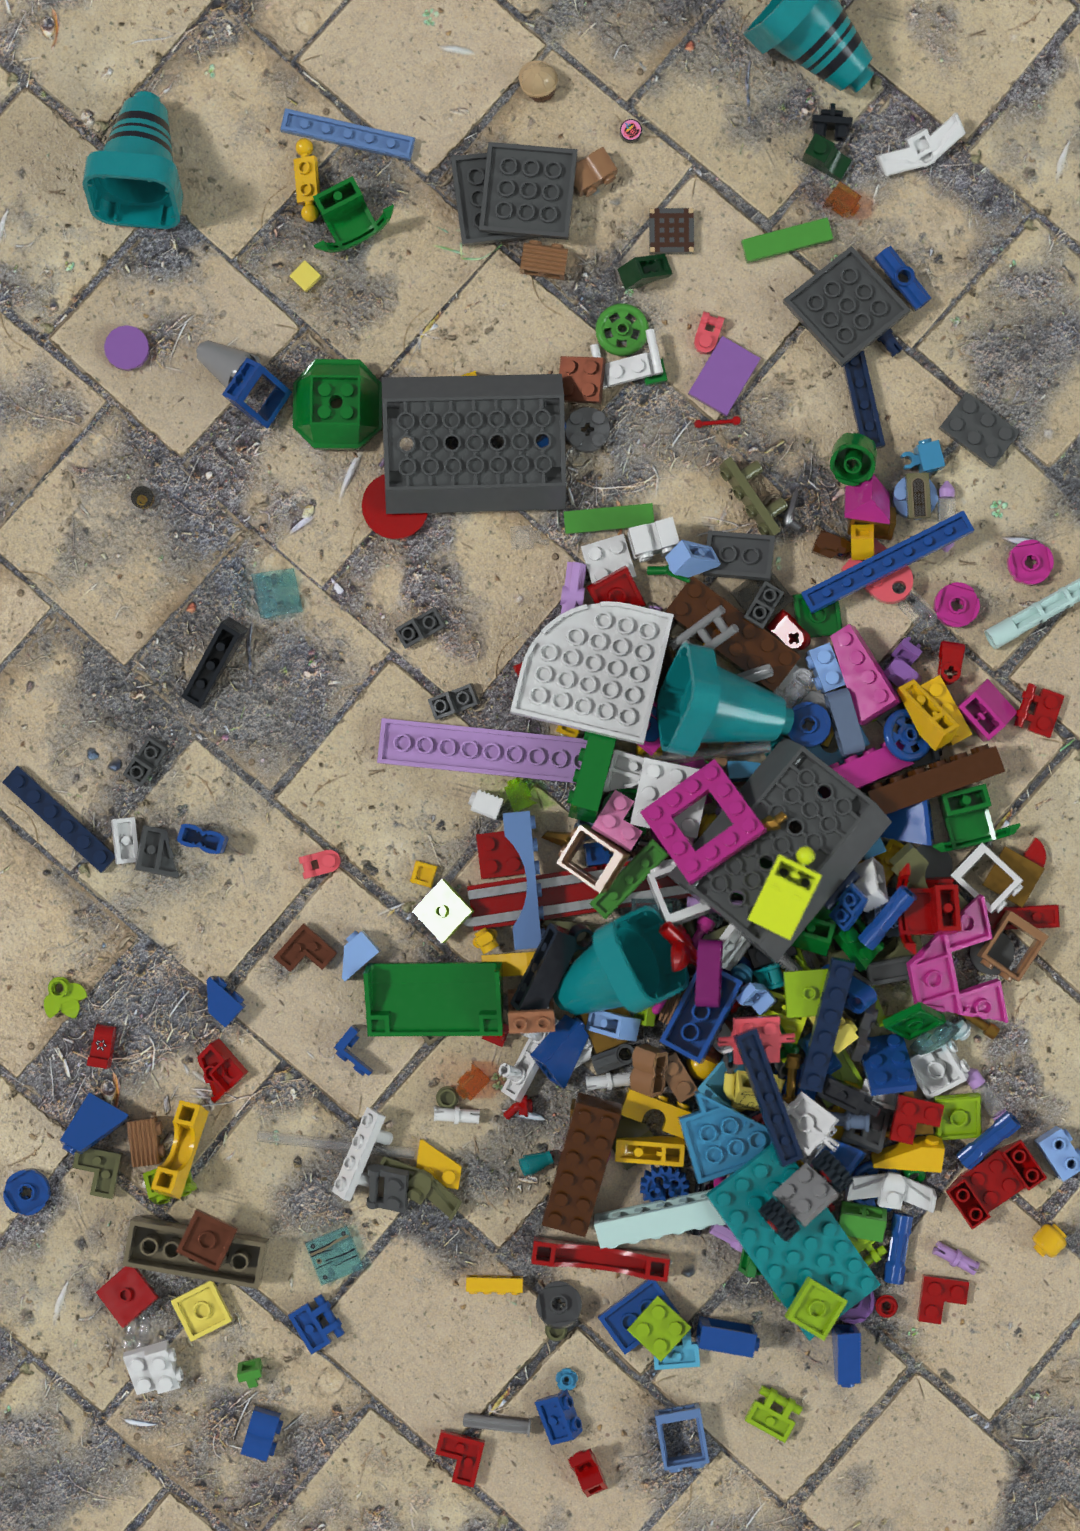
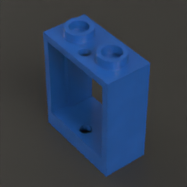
M246 358L222 395L253 422L268 429L283 405L287 402L292 391L260 363ZM263 376L275 388L257 413L244 400L259 378Z
M699 1316L695 1336L699 1349L753 1358L754 1351L758 1352L760 1338L757 1337L758 1333L755 1332L753 1325Z

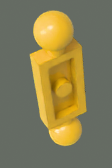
M302 138L297 141L295 146L301 158L293 159L296 197L299 205L305 204L301 210L302 218L307 222H314L319 216L318 208L314 205L315 201L313 199V196L320 193L318 160L316 156H310L313 151L312 142L309 139Z

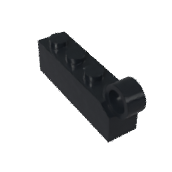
M549 923L510 1002L517 1011L548 1009L549 1003L554 993L557 992L564 973L569 968L573 954L578 949H588L593 944L594 933L585 924H576L569 931L567 928ZM586 932L585 938L577 942L578 935Z

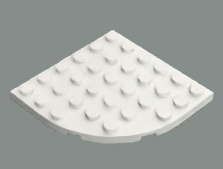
M609 601L581 605L562 613L547 624L529 646L520 669L510 714L643 745L674 614L637 605Z

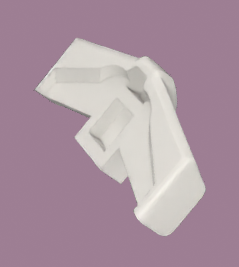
M955 112L931 135L924 128L905 138L907 148L875 155L885 176L921 167L926 168L935 163L966 132L958 113Z
M895 1172L852 1177L854 1181L845 1191V1201L878 1197L877 1205L879 1207L901 1210L902 1202L905 1201L934 1213L937 1200L934 1188Z

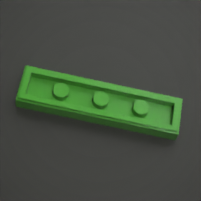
M827 217L743 239L741 244L746 262L749 263L833 240V235Z
M653 503L563 511L565 535L622 530L654 523Z
M652 839L619 872L608 892L599 893L589 904L606 920L647 878L650 870L657 867L669 854Z

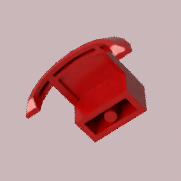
M907 863L900 871L897 889L901 885L907 887L908 878L911 875L910 863ZM935 885L931 888L909 889L917 898L898 918V927L903 946L912 955H917L916 943L913 942L912 935H949L962 931L958 885Z

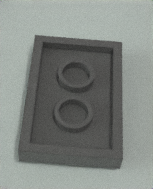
M968 392L963 395L938 428L991 469L1020 433V431Z
M708 530L706 545L713 548L721 564L716 568L703 572V576L771 581L776 537L772 535Z

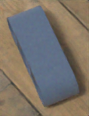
M848 688L825 693V704L831 718L833 732L841 756L844 757L865 751L864 739Z

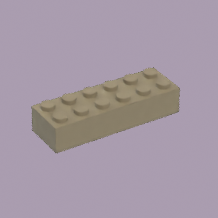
M135 1216L130 1220L122 1266L258 1289L262 1283L269 1242L268 1238L236 1233L217 1272L176 1252L188 1227L187 1224Z

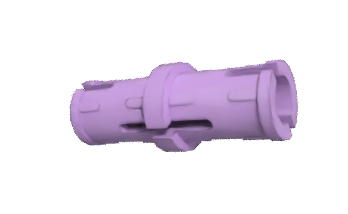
M940 1241L935 1244L937 1248H933L932 1254L950 1262L949 1264L953 1267L957 1266L971 1275H975L977 1271L974 1269L978 1270L980 1262L963 1255L961 1250H954Z

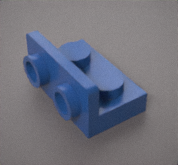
M567 1389L561 1390L558 1394L540 1398L534 1402L551 1445L574 1440L582 1432L581 1420L576 1414L573 1399Z

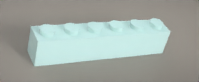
M710 1190L668 1198L666 1201L658 1200L594 1214V1227L600 1249H612L621 1244H636L641 1240L649 1238L659 1239L664 1235H679L692 1229L703 1230L711 1225L726 1224L705 1195Z

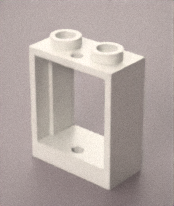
M981 843L951 876L975 898L979 893L963 878L987 854L1014 880L992 904L985 900L986 908L990 913L994 911L999 913L1008 904L1005 900L1011 894L1015 897L1023 889L1021 883L1024 880L989 847Z
M673 861L671 866L666 868L658 866L651 869L650 874H647V881L662 918L665 922L670 921L674 926H677L678 924L709 914L710 907L706 904L698 903L669 914L656 880L666 877L676 867Z

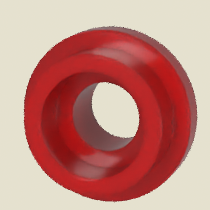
M884 1294L877 1298L875 1309L881 1317L889 1318L896 1314L898 1303L893 1296ZM884 1302L890 1303L888 1309L882 1308Z

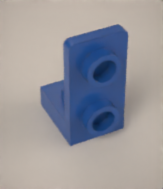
M352 1025L335 1045L336 1055L345 1062L350 1060L354 1064L353 1068L362 1076L365 1074L370 1076L373 1070L346 1048L347 1046L352 1048L360 1038L356 1035L360 1030Z

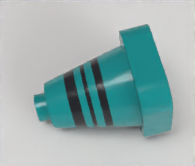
M771 0L743 34L762 54L773 48L839 91L849 86L856 93L874 75V72L868 67L872 56L839 0Z
M140 91L135 93L134 97L128 98L123 103L103 150L92 152L86 158L82 183L91 214L103 223L116 226L170 229L176 227L180 222L183 192L178 169L173 161L168 111L161 103L160 98L154 93Z

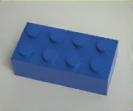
M722 971L720 1007L695 1006V972L659 1042L697 1063L703 1064L736 1002V997L740 994V990L745 983Z

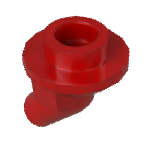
M524 1095L521 1103L515 1102L503 1113L504 1117L510 1120L518 1111L519 1115L529 1117V1113H533V1100L528 1099V1095Z

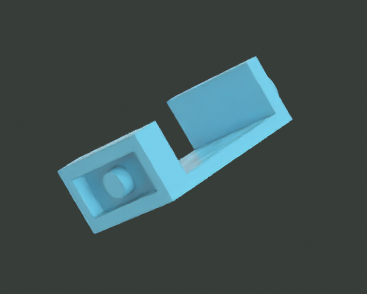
M732 1051L727 1053L728 1062L733 1061ZM722 1059L697 1089L706 1096L732 1108L731 1100L727 1099L723 1089L724 1072L727 1071V1068ZM743 1064L738 1065L737 1069L734 1070V1072L737 1070L746 1071Z

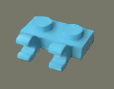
M691 1329L682 1338V1343H678L661 1362L653 1355L655 1370L700 1367L699 1348L697 1342H691Z

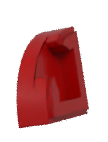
M1035 837L1022 856L1044 867L1046 851L1040 840Z

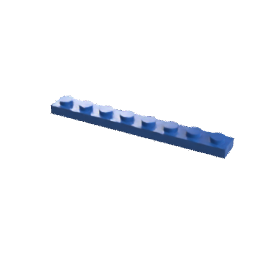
M963 510L801 592V596L811 614L973 533L974 528Z

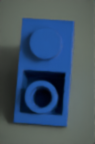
M210 976L207 979L208 1013L224 1027H227L246 1007L243 1003L245 999L236 991L232 993L227 989L226 986L228 984L221 977L217 976L215 978Z

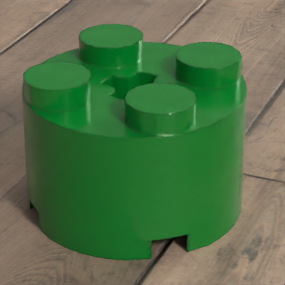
M845 433L835 442L831 454L830 469L840 483L856 486L860 485L861 482L868 481L872 477L877 459L875 442L867 436L858 433Z

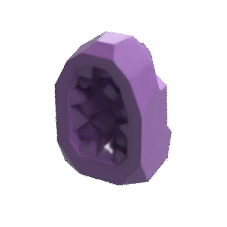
M897 656L883 670L890 683H894L897 687L913 679L918 684L922 681V677Z

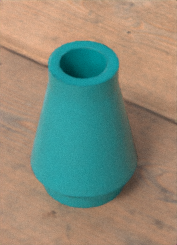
M550 1151L523 1155V1158L518 1159L523 1175H530V1177L554 1163Z

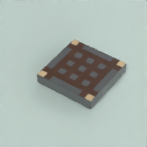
M649 208V254H694V208Z

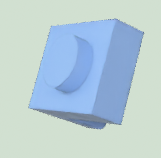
M760 983L744 985L740 990L741 993L736 997L740 1005L752 1006L758 1015H764L776 1002L775 997L766 986Z

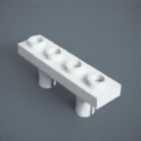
M554 1017L555 1026H556V1024H557L560 1020H558L557 1018ZM549 1032L521 1033L529 1039L515 1065L511 1066L503 1063L499 1067V1074L507 1078L501 1092L521 1103L539 1069V1066L530 1054Z
M366 1108L332 1189V1192L343 1200L351 1201L357 1185L369 1187L370 1176H368V1173L363 1172L375 1142L388 1146L393 1140L392 1133L381 1130L386 1116L373 1108Z

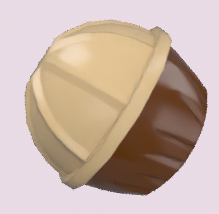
M534 60L522 66L519 71V82L521 89L533 101L541 103L550 100L554 96L558 76L549 64Z

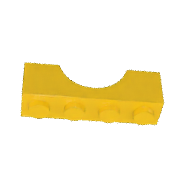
M182 1100L179 1101L173 1119L174 1139L172 1148L165 1162L157 1167L151 1186L152 1190L161 1195L181 1199L209 1111L201 1105Z

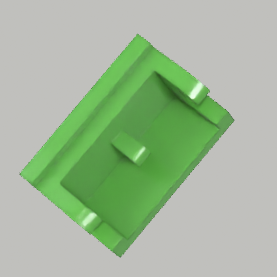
M842 1201L838 1223L849 1237L882 1243L887 1224V1209Z

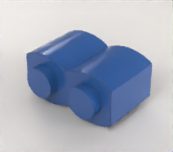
M182 824L177 837V841L187 847H199L204 852L210 854H223L229 839L221 832L206 831L201 826L194 824Z
M258 1406L254 1407L241 1455L267 1462L269 1456L274 1455L277 1445L276 1442H273L275 1434L280 1435L284 1422L279 1420L281 1413Z

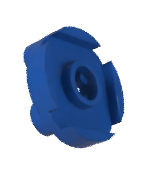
M802 702L792 708L794 711V721L788 733L792 741L806 748L819 746L830 736L832 723L825 708L813 702ZM806 719H809L810 722H815L811 731H808L807 728H802Z
M22 1169L15 1172L7 1179L5 1190L3 1191V1198L7 1207L15 1213L33 1215L45 1207L51 1197L47 1178L36 1169ZM23 1186L32 1189L31 1198L27 1195L22 1196Z

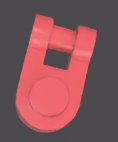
M703 312L694 339V347L697 352L709 354L714 350L725 319L724 317L718 316L716 318L710 316L708 312ZM706 324L715 326L714 331L705 330Z
M324 850L298 858L300 864L303 865L304 872L302 874L304 879L333 872L341 864V857L334 850ZM317 860L319 868L313 870L311 861Z

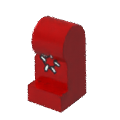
M99 1023L96 1025L90 1055L87 1059V1066L103 1069L111 1067L116 1038L115 1026Z

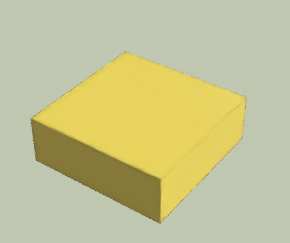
M304 260L292 272L290 278L307 293L320 280L321 275Z

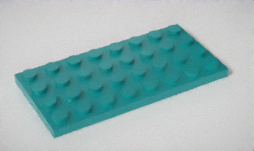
M770 1144L705 1195L786 1310L789 1309L806 1278L809 1276L848 1301L839 1315L840 1317L881 1284L827 1207L805 1227L792 1215V1218L796 1220L801 1229L787 1242L781 1239L769 1224L766 1223L760 1215L759 1209L772 1197L775 1198L772 1193L799 1169L796 1162L785 1167L780 1166L774 1147ZM798 1326L809 1341L815 1337V1335Z

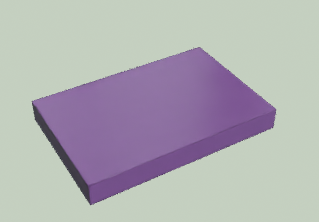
M722 336L688 395L726 417L761 358Z

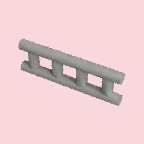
M720 605L669 642L666 647L671 645L672 649L675 650L685 642L691 643L689 639L698 633L705 643L704 647L715 649L736 634L739 628L735 624H732L730 627L727 626L721 617L726 610ZM712 622L715 623L721 632L713 639L705 629Z

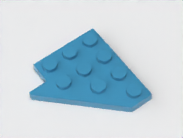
M699 1091L694 1092L699 1111L678 1117L698 1184L735 1172L772 1144L765 1125Z

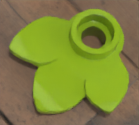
M55 977L49 982V994L44 999V1009L49 1018L54 1017L59 1011L70 1018H76L80 1010L79 1000L85 999L87 993L80 984L70 983L64 977ZM58 984L63 985L64 989L62 992L57 991L56 987Z

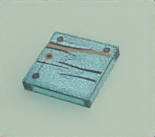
M348 1225L305 1242L321 1286L364 1269Z

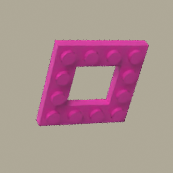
M715 759L640 811L690 885L767 832ZM708 793H711L733 825L695 851L673 818Z

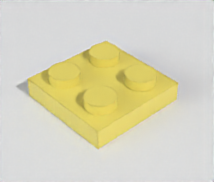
M207 1281L171 1300L191 1342L233 1320L213 1281Z

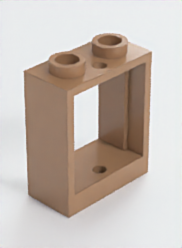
M589 825L576 826L570 834L571 840L568 845L563 846L558 854L560 858L557 864L597 892L606 893L631 854L591 829ZM587 835L614 853L599 879L571 861Z
M1006 910L992 931V939L984 943L977 956L982 959L980 963L992 970L995 967L1001 971L999 976L1010 983L1012 980L1020 982L1049 936L1012 911ZM1008 923L1034 939L1014 971H1011L987 955Z

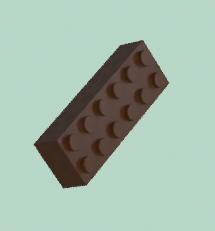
M692 576L690 582L686 583L665 612L674 614L672 621L686 631L715 608L722 605L726 610L721 615L722 619L728 627L732 624L737 625L739 631L713 649L714 652L740 672L770 664L773 668V676L755 683L774 693L801 656L764 628L761 629L744 619V613ZM714 622L705 627L712 639L721 633ZM698 633L693 636L704 644Z
M985 744L970 749L971 754L969 755L966 751L950 756L949 762L943 759L928 764L929 769L927 770L921 767L908 771L907 777L901 774L886 779L887 784L885 785L879 782L866 786V791L862 793L873 800L885 814H889L1005 772L997 747L989 748V745Z
M578 1092L543 1213L542 1226L586 1238L620 1121L621 1103Z

